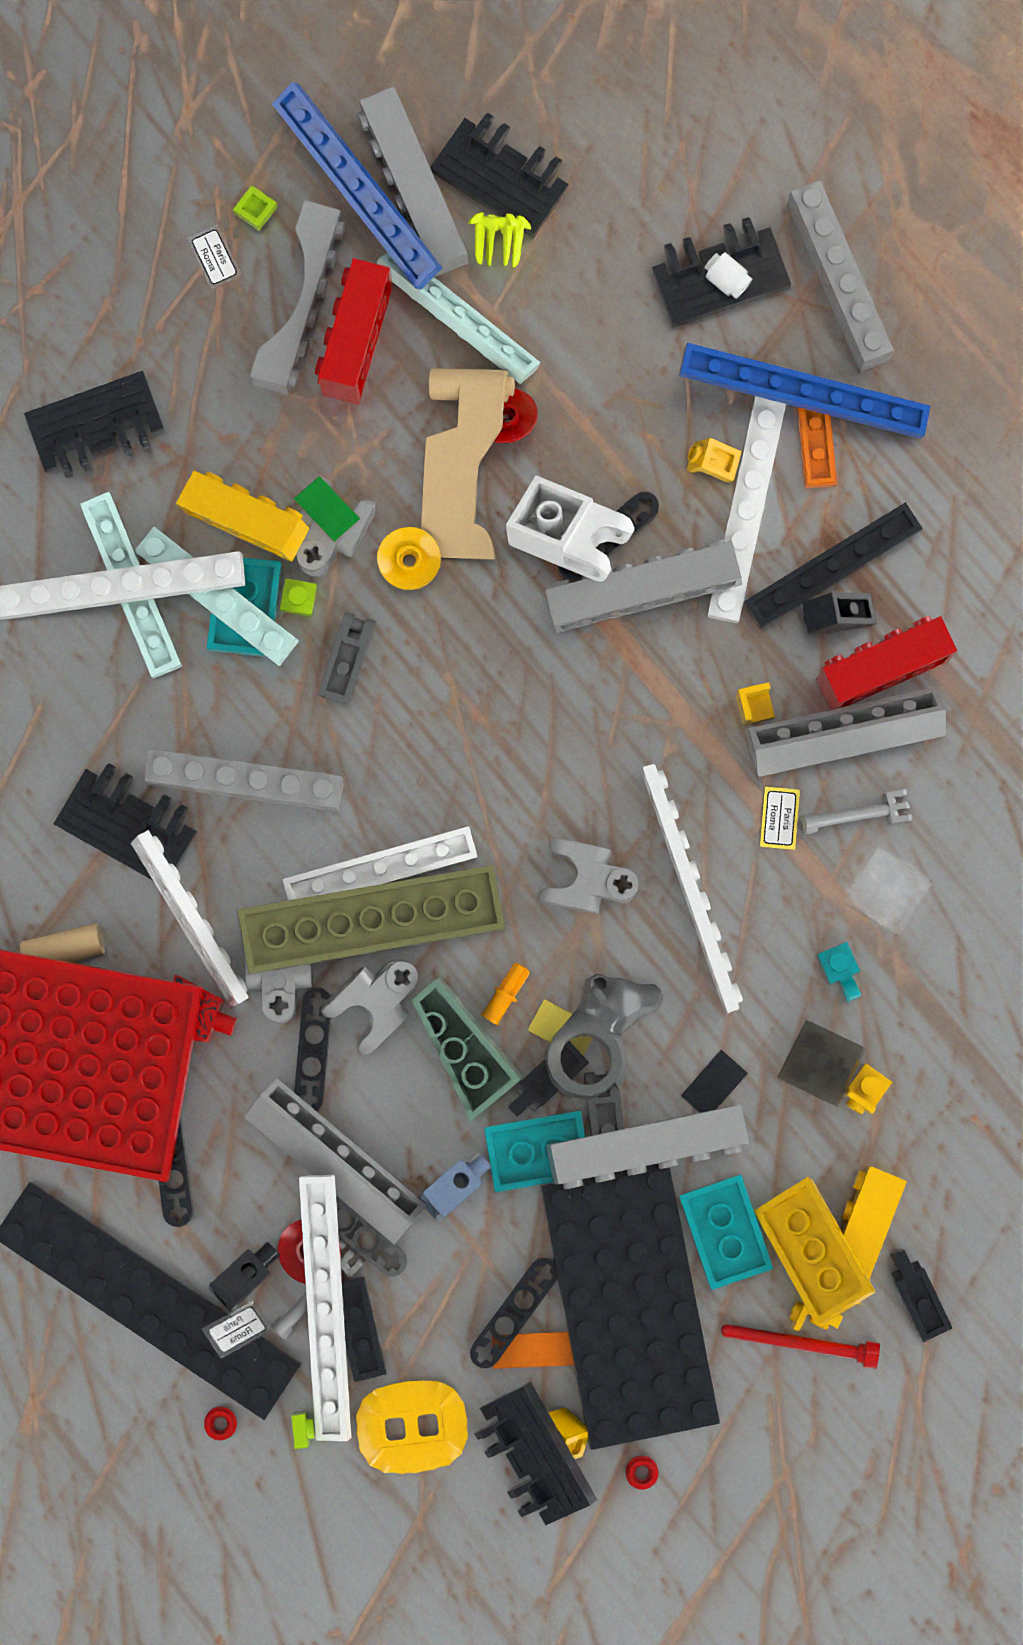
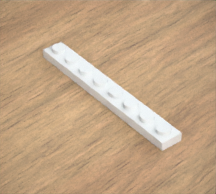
M755 396L724 537L725 543L733 542L743 585L712 593L707 614L709 618L736 624L739 622L786 407L784 403Z
M238 551L0 586V620L245 586L243 554Z
M655 763L642 767L641 773L724 1013L728 1014L740 1009L738 1003L743 1001L737 983L731 984L727 972L732 971V967L727 953H720L717 941L721 940L716 922L710 923L706 912L711 909L705 891L699 892L695 880L700 879L694 860L688 861L685 850L690 847L684 830L678 832L674 820L679 818L676 805L673 800H667L664 789L668 788L666 776L663 770L657 771Z
M303 1175L299 1177L315 1436L316 1441H348L351 1438L335 1175Z

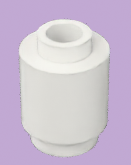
M726 252L721 256L716 253L705 266V269L708 271L705 277L727 296L732 295L736 299L753 280L747 275L749 271Z

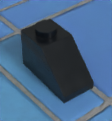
M831 592L802 602L804 622L807 626L808 634H830L877 624L871 593Z

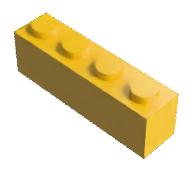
M193 470L176 502L187 515L290 562L293 561L310 529L301 520L302 514L289 507L281 510L275 507L276 503L263 495H259L258 498L252 497L247 489L236 483H233L231 487L223 484L224 480L207 471L203 475Z
M866 1166L864 1171H858L852 1188L857 1189L852 1202L847 1200L841 1214V1219L845 1220L841 1231L868 1279H870L907 1183L906 1180L872 1166Z

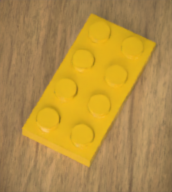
M806 1177L754 1210L755 1215L817 1326H822L876 1292L812 1178Z

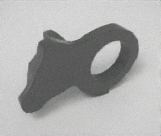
M597 973L586 979L578 1008L555 1033L547 1048L545 1067L554 1086L569 1098L578 1097L584 1099L602 1095L613 1085L620 1089L626 1078L628 1068L626 1050L621 1034L642 1015L654 1012L660 1007L663 1000L661 989L655 984H637L623 978H611ZM591 1037L599 1041L607 1050L610 1059L609 1070L606 1077L600 1082L591 1085L578 1084L564 1073L560 1062L561 1051L564 1045L571 1039Z

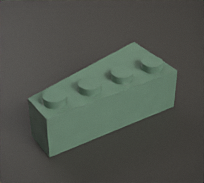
M442 978L435 979L412 999L422 1023L435 1045L438 1056L450 1076L452 1085L463 1103L470 1122L524 1078Z

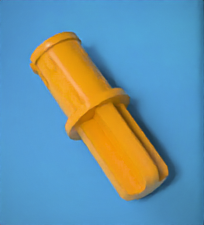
M514 963L500 986H495V994L480 1015L498 1026L512 1001H517L515 996L526 981L530 971L521 964Z

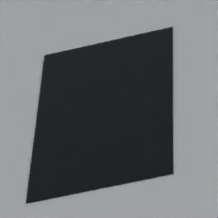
M720 1050L681 1096L700 1113L715 1110L748 1073L723 1050Z

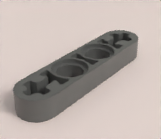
M336 1196V1201L338 1202L337 1211L340 1209L347 1210L352 1217L351 1224L347 1228L338 1227L339 1237L386 1276L394 1277L401 1274L407 1266L405 1252L399 1246L390 1242ZM366 1230L373 1232L377 1238L375 1247L369 1250L361 1248L358 1243L360 1233ZM383 1241L389 1245L384 1249L390 1256L395 1253L399 1254L398 1263L401 1265L399 1269L392 1267L390 1270L386 1269L387 1261L381 1255L378 1256L377 1260L371 1257L372 1254L379 1250Z

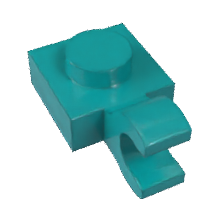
M848 942L817 954L829 985L839 982L847 1002L859 998L861 992L852 976L859 973L860 969Z

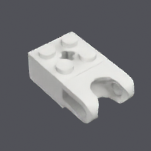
M535 475L506 523V530L510 546L592 580L602 582L611 571L610 561L607 555L600 552L596 547L600 543L607 541L619 544L626 543L634 532V526L630 518L594 503L593 498Z

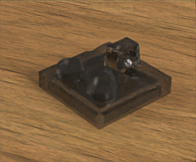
M805 1020L777 1078L830 1105L838 1107L866 1049L830 1030Z

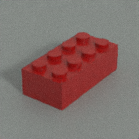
M353 258L350 268L345 267L342 274L341 286H344L342 297H336L332 310L335 321L333 327H327L323 342L327 348L324 357L319 356L317 360L315 375L318 376L317 384L320 385L323 396L359 405L393 290L390 267Z
M928 615L912 623L913 627L909 628L906 632H902L901 628L884 635V639L874 646L870 641L856 647L854 653L845 659L840 654L825 661V666L821 668L816 681L829 709L833 710L851 706L948 663L958 650L942 616L932 620L931 616Z

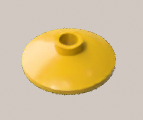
M403 527L394 530L384 538L378 549L377 563L380 573L389 584L403 590H415L426 586L435 578L440 568L441 554L437 542L429 533L416 527ZM407 556H412L416 561L414 565L407 566L404 564V559Z

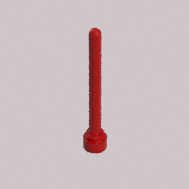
M725 1324L721 1328V1334L727 1338L856 1359V1362L861 1363L865 1368L877 1369L880 1343L866 1341L865 1344L859 1343L858 1346L730 1324Z

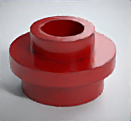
M219 1406L213 1408L204 1419V1429L208 1436L214 1440L222 1441L230 1438L237 1428L236 1415L227 1407ZM216 1418H225L227 1421L226 1428H217L215 1425Z
M640 1455L628 1462L625 1475L632 1487L645 1490L656 1483L659 1471L653 1459ZM640 1466L648 1469V1474L644 1478H639L635 1474L636 1469Z

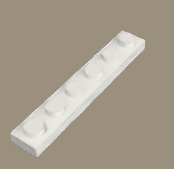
M467 826L282 880L288 900L396 882L474 860L478 856L470 828Z
M149 830L138 835L131 842V845L227 1005L231 1009L245 1001L249 997L246 994L247 988L244 980L239 975L234 974L229 965L231 963L229 955L224 948L218 947L213 939L214 931L207 920L201 919L196 910V900L190 892H185L179 882L181 877L178 870L173 864H168L162 854L164 853V848L160 840L156 836L152 837Z

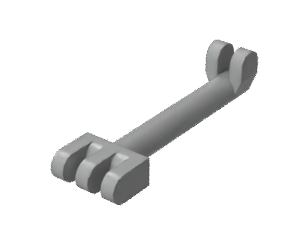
M906 789L886 792L883 794L885 803L818 815L814 813L800 815V821L803 822L804 826L802 828L803 835L816 833L818 827L881 816L888 817L889 825L913 821L911 814L899 816L898 813L900 810L909 809V802L896 803L895 799L907 796Z
M343 1239L339 1242L341 1251L347 1245ZM353 1248L344 1257L341 1256L340 1259L341 1273L344 1272L350 1278L366 1262L363 1257L357 1259L353 1266L348 1262L357 1253ZM306 1293L283 1318L279 1316L270 1326L284 1340L292 1333L293 1329L291 1327L307 1311Z

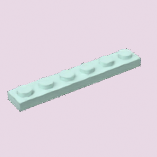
M388 252L378 259L376 264L390 267L393 283L431 312L434 317L456 332L460 338L466 340L481 352L485 358L491 360L500 369L508 370L509 377H514V380L519 384L537 370L541 363L435 277L421 290L416 289Z
M110 492L80 503L106 569L113 570L141 566ZM155 599L121 603L151 677L154 679L183 667Z
M156 527L150 530L135 549V552L150 564L194 558ZM232 587L189 593L191 597L278 666L282 664L299 642V640Z

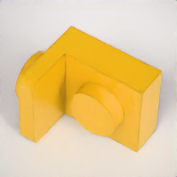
M712 438L696 441L688 452L689 463L687 471L691 473L701 471L724 482H732L742 451Z
M864 1063L842 1096L848 1099L846 1105L859 1115H862L864 1111L868 1114H873L876 1109L875 1106L892 1084V1081L867 1063Z
M803 1300L802 1302H795L788 1318L792 1320V1329L798 1332L807 1314L810 1315ZM840 1314L819 1327L828 1330L829 1325L838 1329L843 1316ZM811 1317V1319H810L809 1322L815 1324V1322L813 1321V1319H812V1317Z

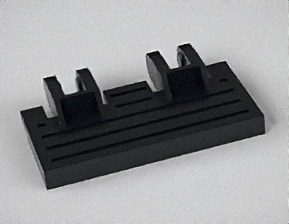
M486 113L477 127L476 124L464 118L431 165L432 173L500 217H505L506 213L513 214L515 218L519 215L524 217L531 226V230L524 229V232L535 238L569 186L568 183L557 177L550 188L547 187L561 166L562 160L557 156L553 158L541 177L533 172L543 160L546 149L539 146L528 160L526 156L505 144L497 155L495 152L509 133L510 126L505 123L502 124L487 144L481 139L491 127L494 116Z
M749 217L742 219V229L749 245L740 247L732 224L729 223L723 226L725 237L732 253L730 256L749 271L747 275L753 279L737 299L732 295L727 296L705 277L708 272L705 269L708 261L716 253L719 256L725 252L727 253L724 243L700 250L698 254L702 262L701 265L691 237L684 238L683 249L690 265L682 268L671 243L664 245L673 274L669 275L665 263L653 266L652 271L672 328L791 288V281L771 227L760 230L756 234L751 219Z
M143 370L24 413L44 471L48 472L58 468L54 458L58 456L66 478L73 477V469L67 459L66 452L76 449L80 465L86 472L92 470L84 447L85 445L89 446L93 456L117 447L114 437L117 434L125 456L128 457L133 455V449L125 431L136 427L140 444L144 447V450L152 447L143 424L148 423L152 434L165 430Z
M108 763L99 778L95 773L85 769L53 824L152 880L131 845V842L138 835L149 830L152 837L156 836L160 840L164 848V853L162 854L168 864H173L177 869L197 833L194 829L184 825L178 837L175 836L176 831L185 818L188 807L184 805L179 806L166 829H163L157 824L170 805V797L163 795L154 808L129 793L123 805H120L119 803L130 786L133 776L125 773L120 778L118 785L109 798L102 793L115 773V766ZM154 808L152 814L150 815L149 819L147 820L149 814L151 813L152 809Z
M531 1381L480 1408L486 1421L495 1416L498 1418V1420L474 1433L477 1440L485 1439L494 1432L500 1442L488 1447L485 1451L487 1458H491L514 1447L515 1449L505 1454L519 1479L527 1475L531 1477V1479L518 1484L507 1492L511 1499L517 1498L526 1492H529L533 1501L523 1504L518 1509L521 1517L547 1505L548 1508L539 1512L546 1526L584 1509L598 1500Z

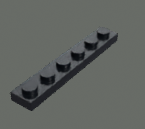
M905 502L745 600L743 604L759 629L762 630L801 606L802 602L814 598L918 534L923 528Z

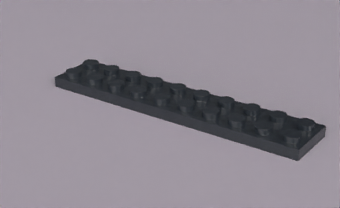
M33 1182L28 1183L0 1225V1243L263 1420L267 1418L302 1364L259 1334L226 1353L220 1352L208 1334V1329L231 1315Z

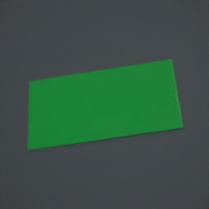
M320 476L294 498L334 542L360 520L355 512Z

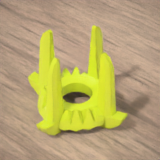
M484 212L474 214L469 219L468 224H475V258L477 263L481 265L483 261L486 229L487 265L491 266L495 231L500 230L503 234V266H506L509 260L513 231L512 267H516L520 260L524 229L531 230L529 222L520 215L515 218L513 214L506 213L505 217H498L494 214L484 216Z

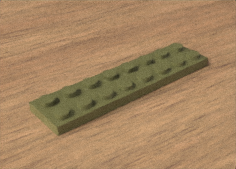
M493 865L237 909L248 975L505 929Z

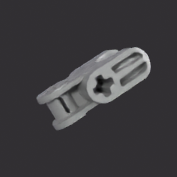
M321 477L331 487L330 480ZM369 499L362 500L354 511L360 520L335 542L302 508L299 512L303 515L301 520L310 529L297 552V560L301 571L309 577H320L328 571L337 552L351 558L376 513L375 502ZM317 553L320 561L314 560L310 564L307 556L314 557Z
M558 838L550 840L549 849L553 855L570 860L577 868L578 874L574 883L569 887L563 889L546 887L539 892L538 900L543 904L599 914L601 899L616 903H627L636 896L639 888L637 876L629 869L609 865L611 850ZM621 878L627 879V885L632 886L631 889H625L624 894L618 893V887L613 886L614 883H619Z
M245 959L247 990H262V1008L267 1018L278 1024L288 1023L297 1013V988L313 987V964L248 975ZM282 998V1001L288 1005V1009H283L282 1015H278V1012L272 1009V1005H276L278 999Z
M397 959L386 963L374 976L363 966L322 1005L321 1013L325 1017L333 1018L341 1015L343 1011L351 1006L361 1005L368 1013L369 1022L367 1029L357 1040V1048L362 1055L370 1054L409 1015V1012L400 1001L416 986L418 981L417 970L409 962ZM395 970L405 971L402 975L405 979L403 983L394 982L396 979Z

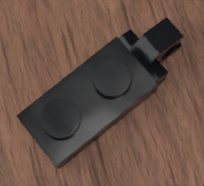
M570 1041L564 1045L561 1051L560 1062L564 1073L572 1080L589 1064V1061ZM545 1059L519 1082L520 1085L515 1089L519 1097L508 1108L516 1117L529 1106L535 1112L559 1092L550 1081L545 1067Z
M901 1248L891 1253L890 1255L897 1268L896 1271L891 1273L894 1279L893 1283L920 1340L925 1342L952 1329V1325L925 1268L921 1267L918 1260L911 1263L905 1249Z

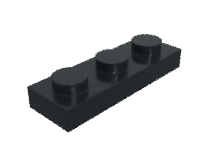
M365 1276L342 1281L345 1344L354 1382L386 1375L387 1370Z

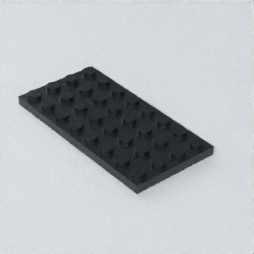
M658 1163L647 1165V1172L628 1176L627 1170L614 1172L615 1179L596 1183L595 1177L582 1179L583 1186L564 1189L563 1184L540 1186L583 1417L588 1431L590 1450L720 1424L670 1167L659 1169Z

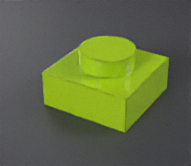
M251 185L233 208V211L238 217L260 231L278 208L277 202Z
M286 578L280 611L312 617L318 585Z
M307 1411L294 1412L291 1415L294 1448H308L311 1444L310 1439H315L314 1419H308Z

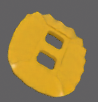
M406 1381L374 1389L362 1399L356 1414V1434L359 1442V1451L370 1466L379 1469L383 1473H419L450 1465L462 1454L468 1439L464 1402L454 1388L440 1381ZM424 1414H435L438 1420V1434L421 1436L419 1433L418 1417ZM391 1418H402L405 1422V1438L398 1440L387 1439L385 1421Z

